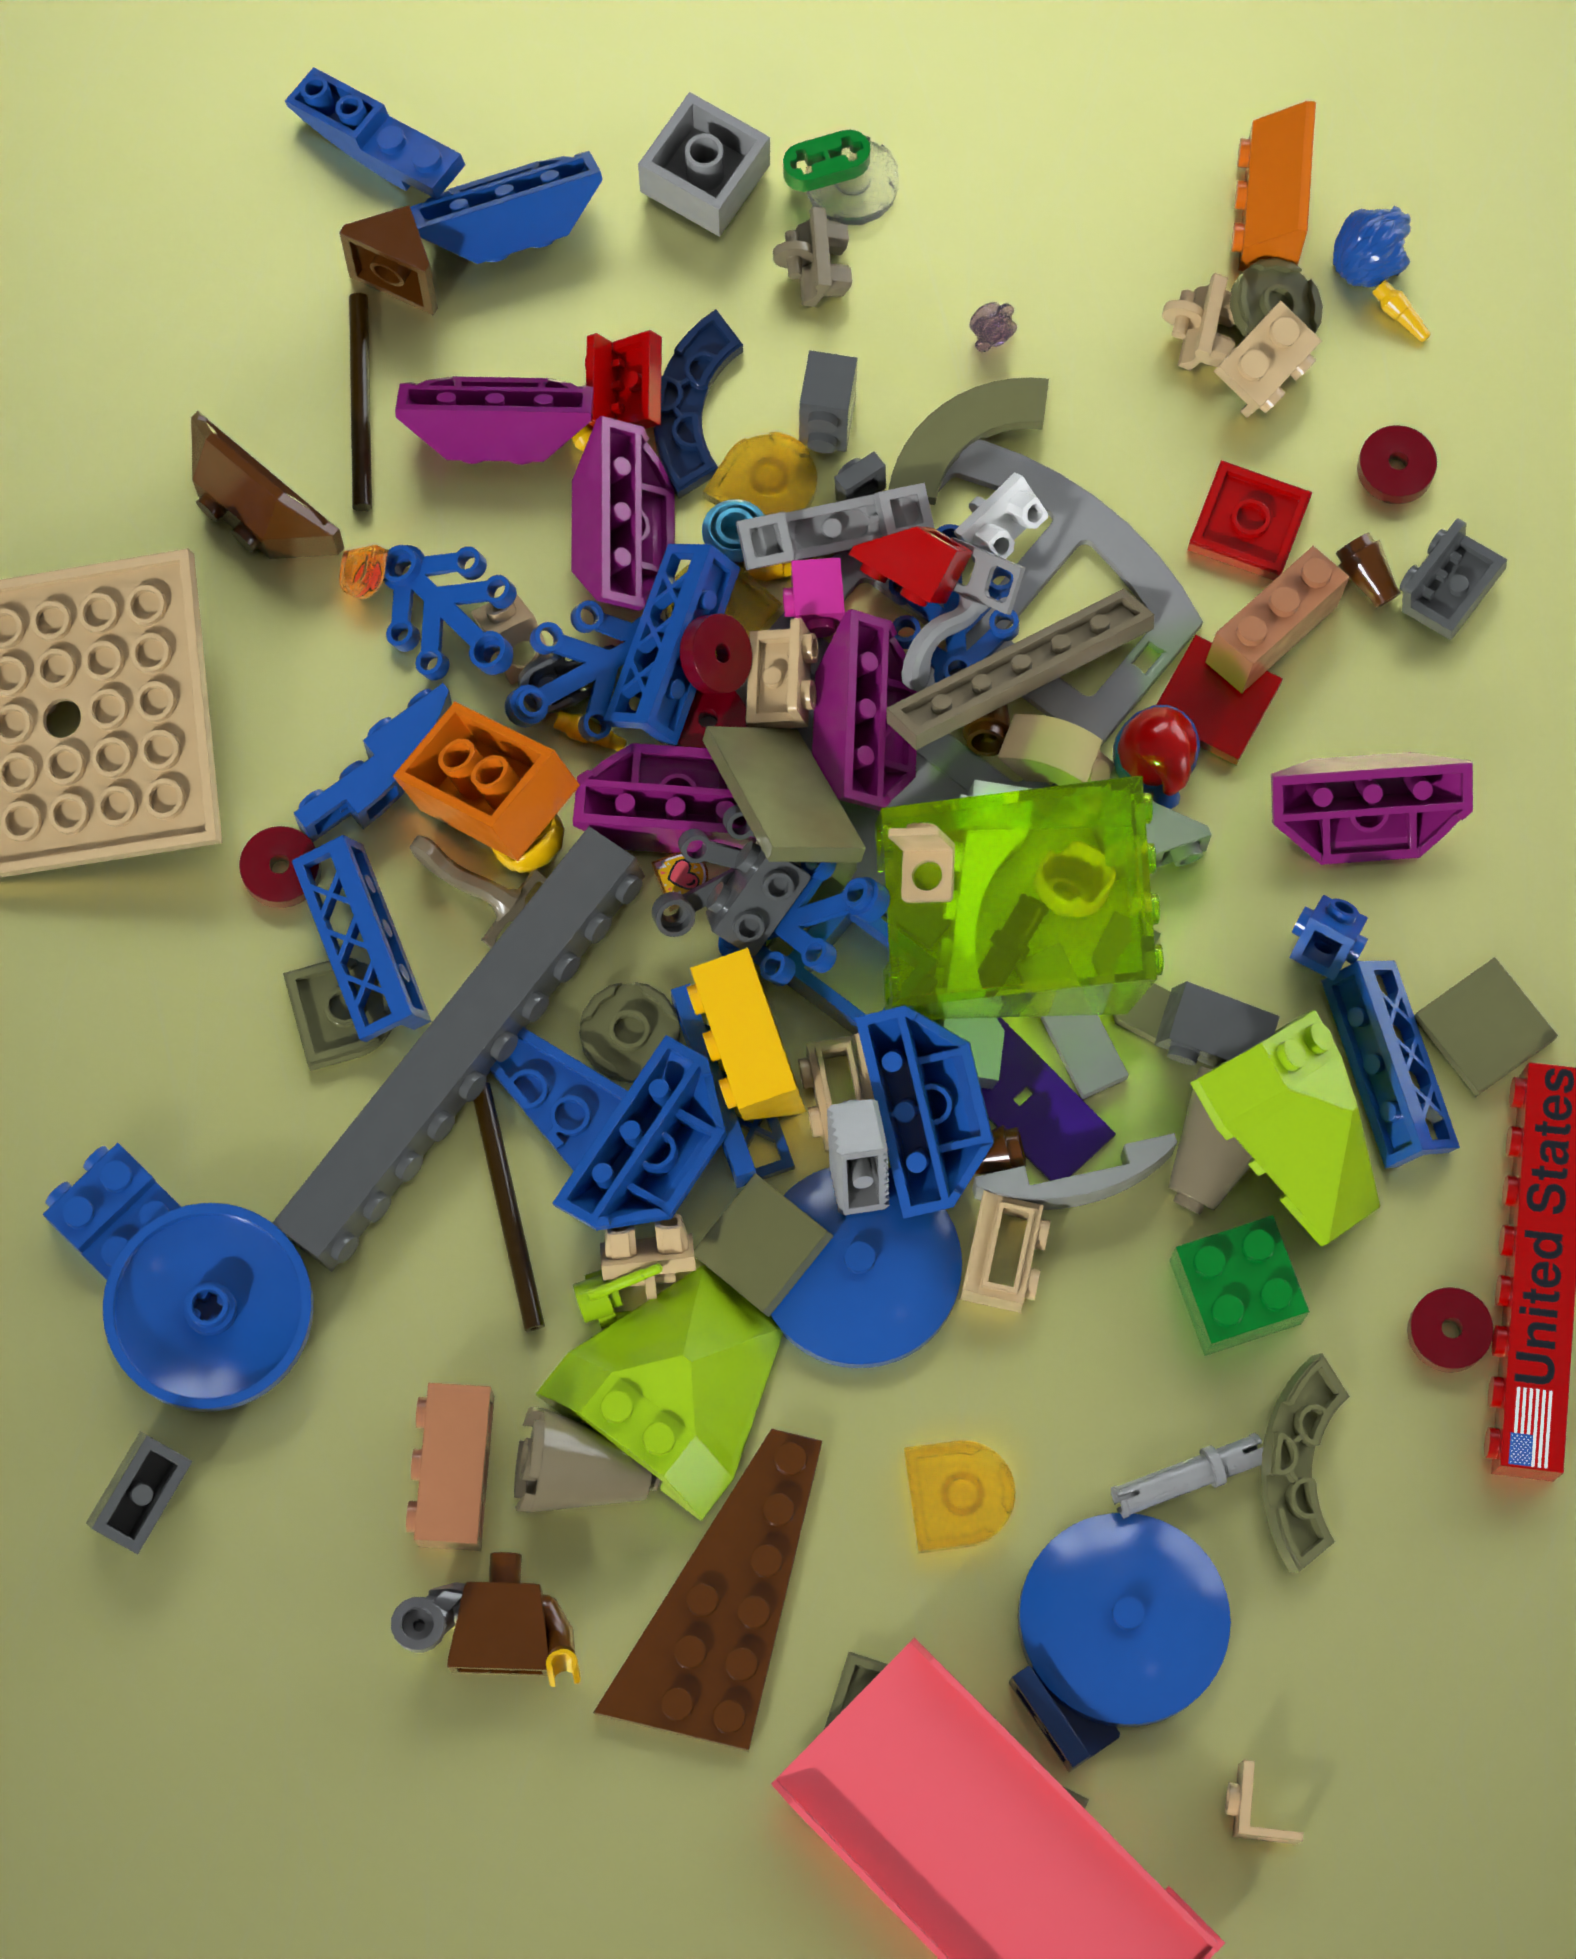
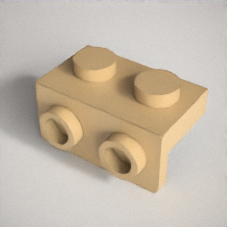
M1280 301L1223 360L1214 372L1246 403L1240 411L1246 418L1259 408L1266 414L1286 393L1280 388L1282 383L1289 376L1295 381L1298 380L1313 365L1316 359L1310 353L1322 340Z
M791 618L790 629L750 631L752 666L747 685V726L756 728L808 727L809 710L815 709L817 700L815 683L813 680H810L811 663H817L818 660L816 635L810 633L801 618Z

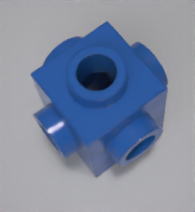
M1323 895L1314 910L1305 906L1291 933L1298 936L1299 939L1289 958L1335 981L1345 961L1350 964L1357 962L1368 938L1360 935L1368 917L1360 914L1354 905L1345 900L1331 899Z

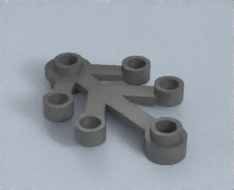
M738 805L730 807L723 816V825L729 835L738 840H743L750 836L755 837L747 822L741 828L732 827L733 821L737 817L743 816ZM689 829L680 836L678 847L688 862L696 864L706 861L731 869L684 894L668 892L661 895L652 907V918L661 933L669 937H678L686 934L693 927L695 912L706 906L707 899L712 890L720 882L726 884L737 869L735 861L742 850L741 848L710 841L706 834L699 829ZM692 841H703L699 850L695 852L687 851V847ZM794 862L801 867V862ZM679 905L678 911L670 916L663 914L664 910L669 906Z

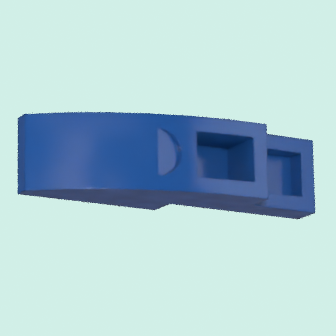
M315 67L311 69L285 100L288 108L324 138L380 177L404 191H407L412 186L438 199L465 166L460 153L389 116L383 103Z
M444 683L434 690L425 689L416 694L408 703V708L393 719L386 717L377 722L369 730L368 737L363 740L369 759L365 762L359 760L352 763L340 774L339 781L325 791L322 789L313 791L300 802L299 809L294 812V816L301 832L307 835L312 842L319 839L351 815L359 826L365 829L405 793L393 775L452 705L450 692Z

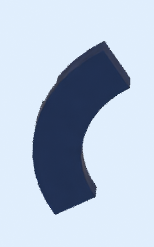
M717 309L701 319L684 336L674 349V355L670 359L663 376H661V425L654 427V436L658 457L678 499L719 474L718 466L707 448L703 435V408L715 379L734 358L743 353V344Z

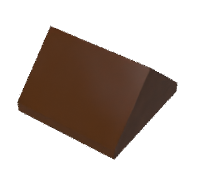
M410 205L343 225L339 234L349 277L434 316L438 306L430 263Z

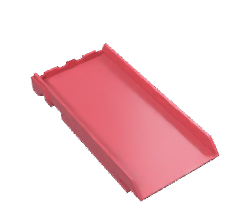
M915 1637L771 1783L799 1816L938 1959H1210L1225 1944L1170 1886L1164 1889Z

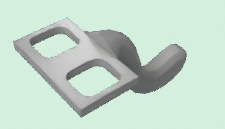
M953 538V540L973 551L972 556L975 558V565L970 581L966 586L957 582L953 591L959 594L958 607L953 611L932 619L913 639L904 659L902 683L916 692L925 689L929 682L932 655L938 644L945 638L973 624L988 608L1011 615L1026 569L1025 567L961 539ZM996 567L1003 568L1013 574V582L1005 602L992 598L988 592Z

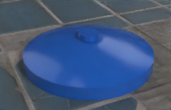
M830 1167L807 1176L784 1194L787 1199L830 1232L833 1237L770 1316L783 1332V1336L795 1347L807 1355L831 1365L846 1368H873L891 1364L910 1356L921 1349L939 1332L947 1321L958 1296L962 1275V1252L955 1226L949 1214L944 1209L903 1219L891 1168L888 1170L890 1206L883 1210L850 1215L839 1213Z
M199 1203L183 1206L164 1213L147 1223L126 1243L117 1256L108 1275L103 1298V1321L107 1340L113 1355L125 1373L142 1390L161 1402L176 1408L200 1412L221 1411L245 1405L258 1399L278 1385L297 1363L305 1348L312 1327L314 1312L312 1284L301 1256L288 1237L276 1225L259 1214L242 1207L222 1203Z
M1109 1513L1087 1518L1073 1524L1052 1539L1041 1551L1027 1574L1021 1590L1018 1607V1631L1028 1665L1035 1672L1049 1695L1059 1704L1074 1714L1099 1724L1116 1727L1145 1726L1163 1721L1181 1712L1207 1689L1217 1675L1223 1663L1230 1637L1231 1618L1228 1597L1215 1565L1203 1549L1188 1535L1178 1528L1150 1516L1131 1514L1123 1519L1121 1513Z

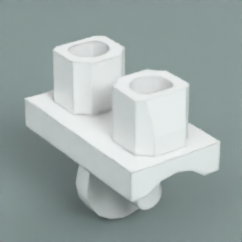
M1014 472L987 500L977 496L969 503L972 514L954 531V534L958 539L1006 559L1014 551V540L1026 528L1037 529L1048 518V513L1025 478Z

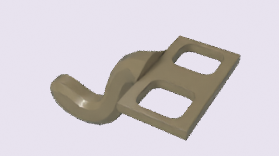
M418 835L410 845V850L429 871L451 886L486 901L493 908L497 919L481 939L489 948L494 946L496 938L504 926L510 921L513 922L526 906L525 898L537 882L543 884L547 879L536 869L530 872L518 889H507L486 877L460 866L450 859L428 837Z

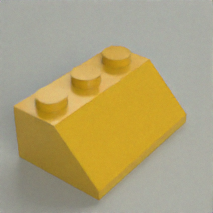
M745 948L691 967L690 970L695 984L686 986L695 1014L706 1013L711 1030L702 1033L711 1061L722 1060L727 1077L718 1080L727 1108L738 1107L744 1121L792 1116L807 1112L749 949Z

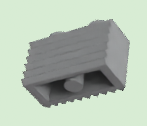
M874 1099L847 1100L840 1104L831 1105L827 1109L829 1167L831 1179L833 1180L836 1204H838V1212L842 1215H850L886 1209L890 1206L888 1195V1147L878 1101Z

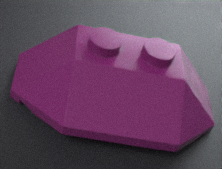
M452 376L425 380L417 385L416 383L408 382L399 385L395 415L400 422L446 460H461L469 464L481 463L483 461H509L513 464L524 465L531 462H544L591 422L594 387L576 386L571 382L551 378Z
M601 416L596 419L572 479L571 571L596 601L640 611L647 603L667 545L675 544V490L659 457L647 443L649 437L644 427Z
M850 609L845 612L815 672L817 700L813 719L812 755L838 800L880 811L886 808L891 803V800L901 793L916 777L917 750L887 723L886 708L917 692L909 689L902 683V668L906 653L895 638L897 632L892 621Z
M631 743L603 760L592 770H586L577 776V782L580 786L575 793L573 826L583 831L590 826L624 850L682 854L678 847V840L689 829L703 831L710 841L741 849L750 841L756 842V838L752 836L743 840L734 839L724 827L723 816L730 807L737 805L707 748ZM744 816L737 817L733 821L732 827H743L747 822ZM692 841L688 845L687 851L695 852L699 850L703 841Z
M1415 752L1310 759L1271 774L1272 823L1321 865L1420 858L1460 820L1465 819L1473 812V762L1466 759Z

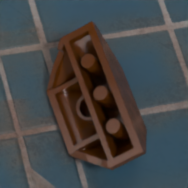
M197 411L191 417L192 480L199 497L196 503L211 520L218 522L220 519H223L233 528L231 531L232 535L244 548L250 552L257 548L269 559L339 555L345 549L338 527L322 516L210 422L201 412Z

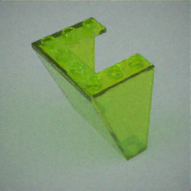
M1131 776L881 808L875 821L877 872H885V887L890 893V903L887 909L889 960L883 969L885 1010L907 1006L929 1019L1128 1014L1157 980V975H1162L1164 967L1162 945L1154 943L1153 925L1159 923L1160 902L1158 894L1151 893L1150 874H1154L1156 870V849L1154 843H1147L1146 824H1150L1152 821L1153 805L1151 794L1144 793L1143 777ZM911 823H930L938 826L955 843L952 901L906 903L902 900L903 850L888 838V829L906 828ZM933 862L920 865L914 874L915 885L917 888L925 891L937 887L942 879L940 866Z

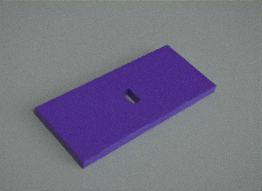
M991 1008L1005 1033L999 1081L993 1089L981 1088L988 1118L996 1127L1005 1125L1006 1129L1018 1127L1025 1157L1049 1181L1070 1177L1106 1145L1116 1133ZM1027 1088L1032 1095L1019 1106L1013 1099Z

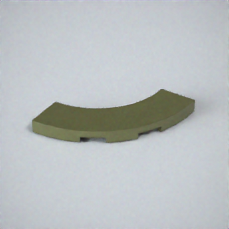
M1011 378L994 381L974 387L942 404L927 416L905 443L893 469L888 490L925 482L929 504L935 505L938 491L946 473L959 458L960 453L969 445L982 437L988 438L1005 431L1043 428L1049 379Z
M1323 1353L1312 1355L1299 1367L1286 1384L1271 1414L1262 1452L1261 1482L1266 1518L1277 1550L1289 1573L1300 1572L1335 1542L1326 1526L1320 1509L1316 1481L1312 1478V1462L1315 1446L1320 1445L1324 1431L1333 1414L1350 1396Z

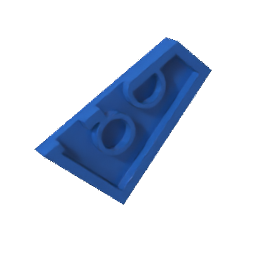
M523 1027L517 1034L518 1043L513 1053L503 1062L496 1060L490 1068L491 1073L574 1172L627 1093V1090Z

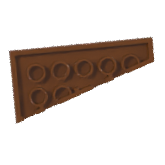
M775 1429L770 1430L593 1713L595 1715L749 1752L822 1440Z

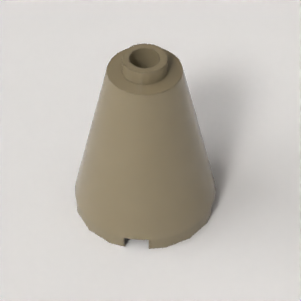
M1201 1066L1195 1076V1080L1212 1069ZM1192 1089L1168 1188L1177 1192L1173 1202L1201 1215L1204 1207L1215 1210L1250 1168L1248 1163L1252 1157L1235 1137L1226 1140L1220 1134L1194 1089Z
M530 1407L528 1409L523 1426H531L533 1428L531 1438L519 1441L515 1469L514 1498H520V1501L515 1506L516 1511L531 1513L644 1501L648 1496L649 1490L657 1491L660 1483L659 1478L589 1425L544 1408Z

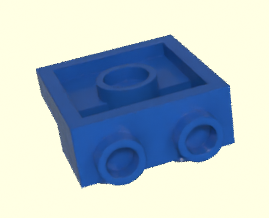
M119 1143L110 1150L106 1146L95 1150L83 1165L87 1172L73 1186L69 1182H64L57 1186L45 1202L50 1208L43 1213L47 1221L106 1280L120 1251L142 1227L160 1215L181 1207Z

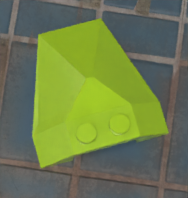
M1316 1010L1297 1017L1276 1030L1275 1034L1190 1083L1215 1128L1226 1140L1233 1137L1236 1138L1252 1157L1248 1165L1258 1176L1267 1173L1284 1193L1279 1200L1321 1247L1330 1243L1380 1208L1357 1102L1341 1054L1333 1042L1331 1032L1322 1023Z
M702 1265L696 1271L691 1272L657 1294L656 1299L648 1300L568 1352L536 1392V1396L561 1415L579 1422L583 1420L659 1478L662 1481L660 1490L702 1521L734 1479L783 1332L771 1316L765 1315L705 1265Z

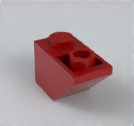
M916 526L854 545L849 555L863 563L860 567L863 573L883 583H886L889 578L903 587L900 592L903 597L917 605L926 607L928 602L946 604L973 551L935 528Z

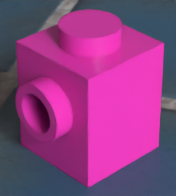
M840 557L791 561L792 587L783 588L784 616L801 618L810 633H814L817 638L833 635L845 614Z

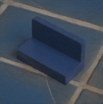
M1030 1665L1014 1675L1009 1681L1010 1686L1068 1772L1074 1770L1120 1737V1732L1116 1726L1092 1722L1074 1714L1059 1704L1049 1695Z

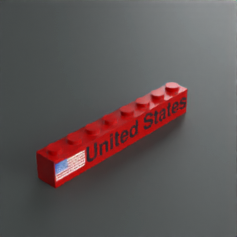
M1529 1062L1519 1077H1513L1509 1095L1510 1107L1517 1108L1516 1126L1509 1127L1506 1139V1156L1514 1158L1512 1176L1506 1175L1502 1192L1503 1206H1510L1509 1225H1502L1499 1237V1255L1506 1256L1505 1275L1498 1276L1495 1290L1496 1306H1503L1502 1326L1495 1325L1491 1345L1492 1356L1499 1357L1498 1376H1492L1489 1383L1488 1406L1496 1408L1494 1428L1488 1427L1486 1431L1484 1456L1487 1459H1492L1491 1474L1554 1482L1564 1473L1576 1292V1068Z

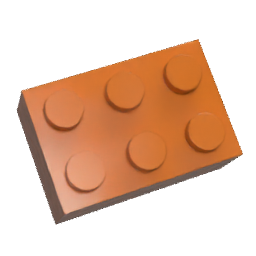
M455 701L393 775L394 779L420 811L516 861H519L580 786L555 750Z

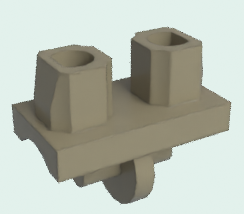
M812 206L809 210V220L799 224L796 230L785 232L786 242L778 244L773 249V261L779 267L788 268V277L790 279L800 278L802 306L816 307L823 296H844L852 285V273L849 265L830 263V254L842 255L847 249L849 241L848 225L827 220L826 208Z

